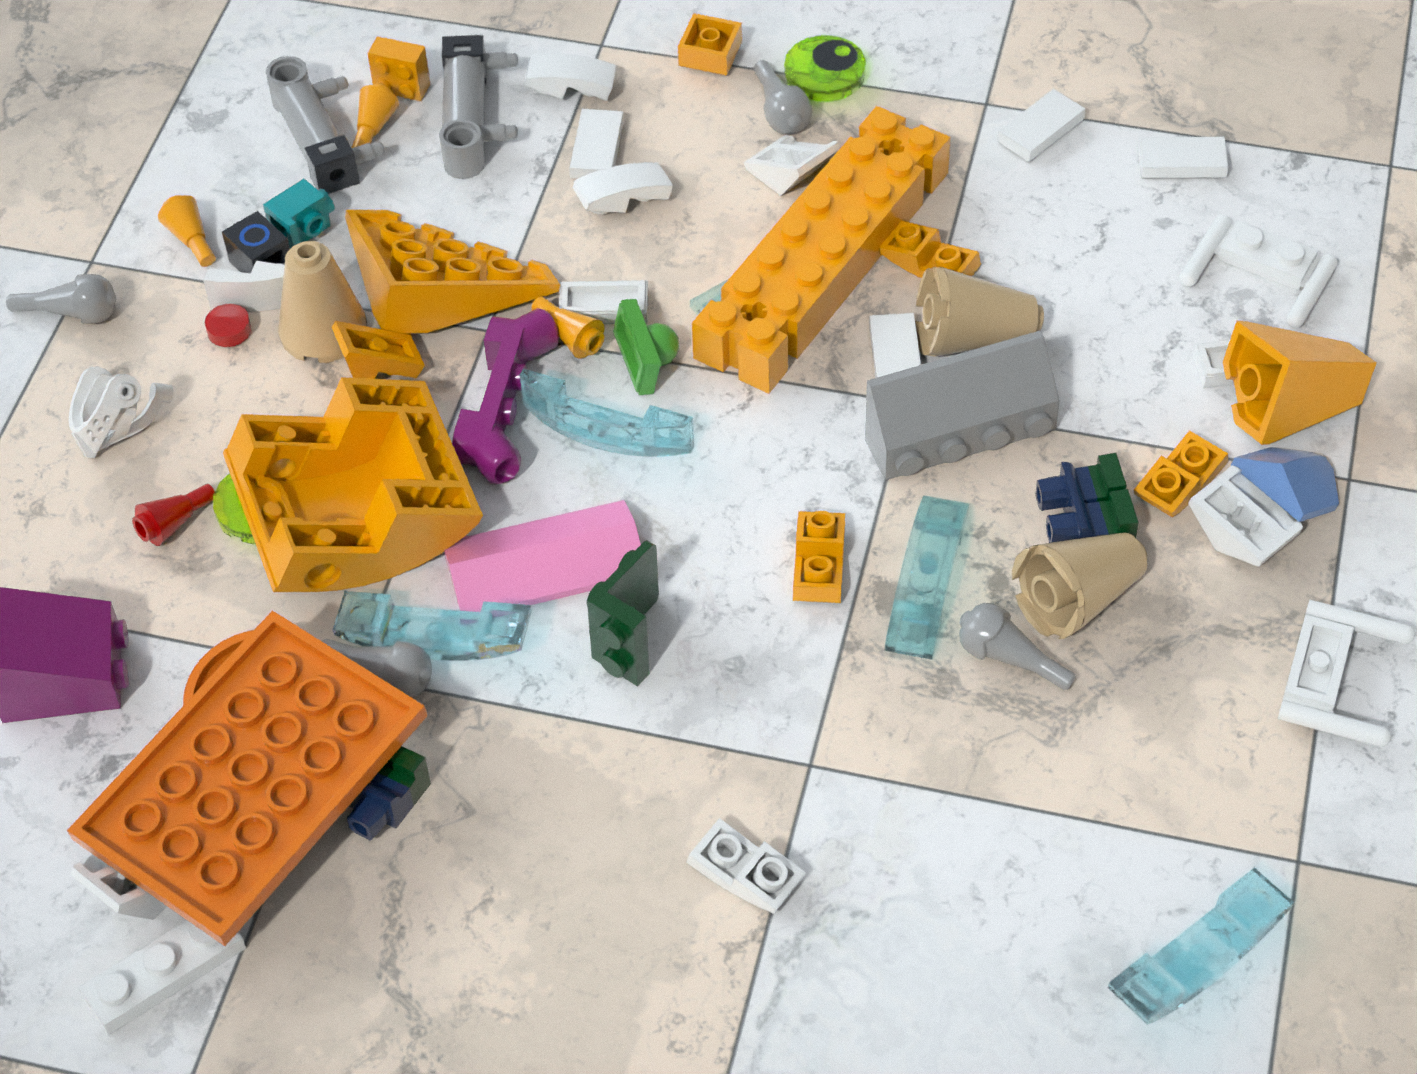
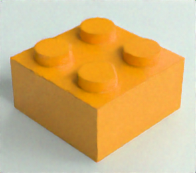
M693 13L678 44V66L727 75L742 44V23Z
M377 36L367 53L372 83L387 86L393 91L395 96L422 101L431 85L425 46Z

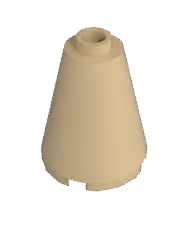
M305 241L293 246L285 257L278 333L284 349L296 359L305 361V356L318 358L319 363H330L344 358L331 328L334 322L340 321L367 326V319L361 304L330 250L320 242Z
M943 267L927 268L919 284L916 306L923 307V321H915L918 347L922 355L937 357L971 351L1042 329L1044 310L1042 305H1038L1034 295Z
M1117 533L1030 546L1015 557L1012 567V580L1019 578L1022 591L1015 595L1018 606L1027 621L1040 634L1046 637L1055 634L1060 636L1058 639H1066L1076 634L1145 574L1147 569V552L1144 545L1129 533Z

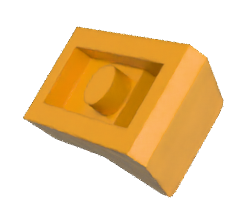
M335 321L331 327L353 378L375 379L379 372L388 375L417 378L425 367L412 336L409 334Z

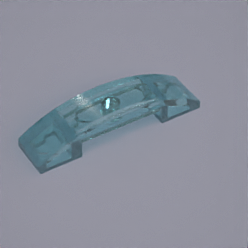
M524 368L520 373L524 406L542 423L576 442L612 453L643 457L689 454L694 448L693 417L650 405L643 418L568 397L565 380Z
M923 495L912 526L897 584L886 636L885 651L933 660L942 623L943 607L958 546L961 545L969 512V503Z
M345 591L332 631L334 636L364 647L393 646L398 641L412 643L423 648L429 655L430 660H482L501 657L522 650L532 608L531 605L485 601H483L481 612L395 606L391 594Z
M1254 867L1219 895L1216 906L1154 956L1151 957L1148 953H1145L1111 980L1108 989L1147 1025L1153 1023L1188 1003L1224 975L1278 924L1292 908L1294 902Z

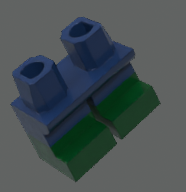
M1117 453L1098 455L1096 465L1074 468L1069 462H1061L1059 476L1037 480L1035 496L1039 510L1063 508L1064 511L1062 514L1048 515L1046 518V534L1049 543L1117 533H1129L1136 538L1139 522L1129 491L1126 489L1127 484Z
M401 746L349 805V807L353 808L347 817L349 828L355 834L368 840H372L386 824L397 829L431 785L426 757Z

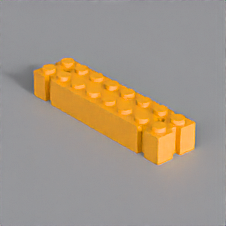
M876 106L860 124L859 137H849L722 286L721 301L715 302L710 300L693 320V359L721 372H724L730 365L738 369V380L770 394L788 371V355L796 359L800 357L882 256L879 247L900 221L909 222L923 205V192L932 194L947 176L951 137L922 124L919 127L910 129L906 127L905 117Z

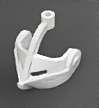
M98 366L86 369L80 376L69 411V428L84 456L95 458L99 450L146 428L159 413L162 402L170 403L172 401L173 386L152 383L149 390L150 399L143 412L135 418L137 403L141 396V386L138 380L128 374H117L112 377L107 369Z

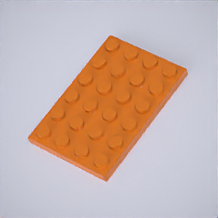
M272 610L69 827L67 832L74 842L220 944L226 946L427 717L425 706Z

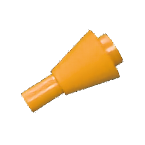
M373 84L366 85L360 89L357 120L358 131L351 148L366 143L371 144L373 137L378 134L399 107L398 98L387 86Z
M175 195L167 199L158 213V221L192 250L202 267L213 264L216 257L205 240L206 236L196 199L190 195Z
M542 296L534 300L531 307L532 311L540 308L546 310L553 317L558 327L560 339L576 358L582 359L593 355L601 348L605 338L604 323L601 320L564 308L560 309Z

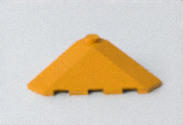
M346 210L345 220L372 313L383 330L409 335L412 333H429L535 300L540 296L544 297L559 292L560 283L546 264L531 260L528 262V266H522L518 261L507 258L508 251L479 241L474 244V247H468L465 243L454 240L453 232L427 223L421 225V229H415L413 225L401 221V214L389 210Z

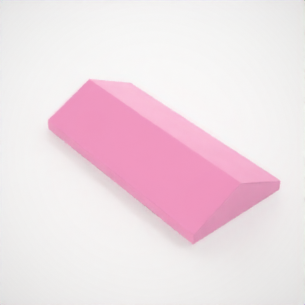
M625 500L466 536L449 549H445L444 555L462 621H467L591 591L598 582H605L615 572L621 559L628 551L636 550L641 543L635 520Z

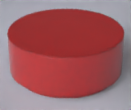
M236 304L217 306L205 318L208 338L217 346L233 347L239 345L251 333V323L247 311Z

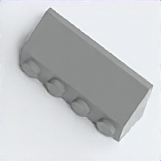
M1036 331L867 380L865 441L884 479L889 480L899 476L913 475L922 469L943 463H953L966 456L986 450H997L1007 444L1030 437H1041L1050 431L1056 430L1060 400L1042 332Z

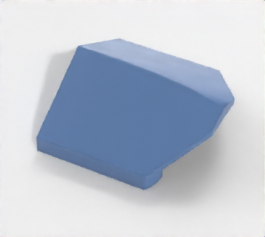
M1270 447L1235 457L1231 463V466L1233 465L1241 469L1242 475L1298 522L1333 512L1339 505L1334 469L1325 456L1308 451Z

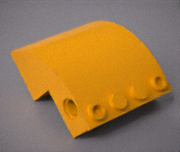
M341 377L324 417L241 414L229 445L223 451V456L273 592L338 591L362 587L393 578L419 567L442 554L445 549H449L475 528L483 517L425 381Z

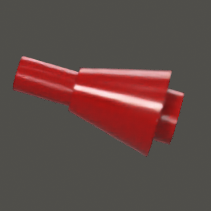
M207 483L186 495L181 494L137 504L134 510L135 516L132 518L133 527L143 541H150L155 546H160L193 515L194 511L216 500V492Z

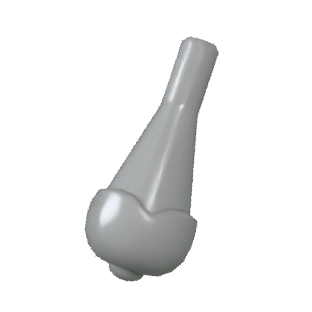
M758 61L754 65V72L764 88V113L769 125L780 134L792 135L802 131L809 124L812 116V105L806 93L799 87L789 86L779 79L767 61Z
M97 274L77 275L72 282L42 292L9 294L6 298V306L10 311L42 310L81 319L82 324L104 322L111 316L116 303V294L112 285L106 278Z
M982 603L975 606L972 611L963 613L960 618L961 629L959 637L963 648L979 660L988 657L1035 672L1061 689H1069L1076 678L1075 673L1045 656L1010 620L1011 615L1008 611L993 603Z
M330 639L322 641L411 698L421 694L431 679L432 664L430 657L423 648L415 644L398 641L393 646L356 647Z

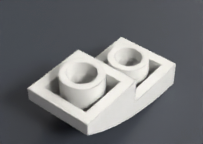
M572 54L532 55L528 62L524 86L533 88L538 93L552 95L563 99L567 87L578 90L583 95L595 96L607 101L612 90L616 65L603 60Z
M658 162L631 163L609 167L585 175L575 180L573 184V189L586 211L596 214H607L608 212L626 213L630 198L643 202L650 201L651 199L669 200L673 184Z
M256 261L251 274L209 267L203 282L211 310L223 304H236L243 307L247 312L280 309L285 264Z
M720 818L689 854L686 861L694 869L727 891L773 914L806 873L765 841L760 847H757Z

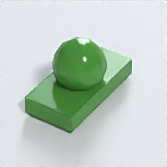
M624 299L619 303L613 333L636 393L638 395L654 394L660 367L670 364L679 352V337L666 324L653 323L646 325L637 299Z

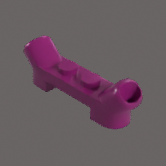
M536 308L517 319L495 316L491 318L483 341L487 369L492 370L483 401L479 411L461 409L455 426L452 444L461 465L477 467L491 484H503L510 481L517 475L521 467L519 450L504 432L506 426H512L515 421L517 411L516 393L525 389L527 381L526 362L557 347L559 341L558 327L555 320L546 310Z

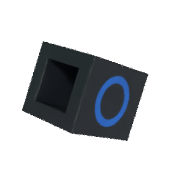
M258 210L222 231L229 262L239 272L251 274L256 261L285 264L286 254L290 250L288 239Z

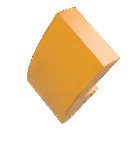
M900 221L879 247L881 255L919 278H922L927 268L943 267L973 276L981 266L979 251L941 243L938 229L906 221Z
M1189 430L1167 458L1162 455L1134 488V494L1173 518L1189 505L1188 503L1194 495L1211 483L1228 463V453Z
M798 511L793 601L841 603L845 513Z

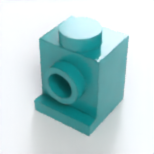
M304 178L263 204L266 219L288 239L290 249L298 243L318 236L331 226L329 214L335 210V205L329 194L323 189L317 190Z

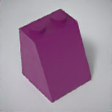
M0 587V719L2 723L121 709V689L128 688L129 685L127 664L125 659H121V649L128 648L129 639L126 621L124 619L117 620L111 601Z

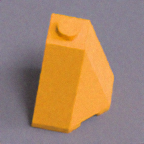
M1237 320L1223 359L1226 380L1234 381L1238 402L1231 405L1234 423L1261 445H1269L1361 405L1377 362L1348 342Z

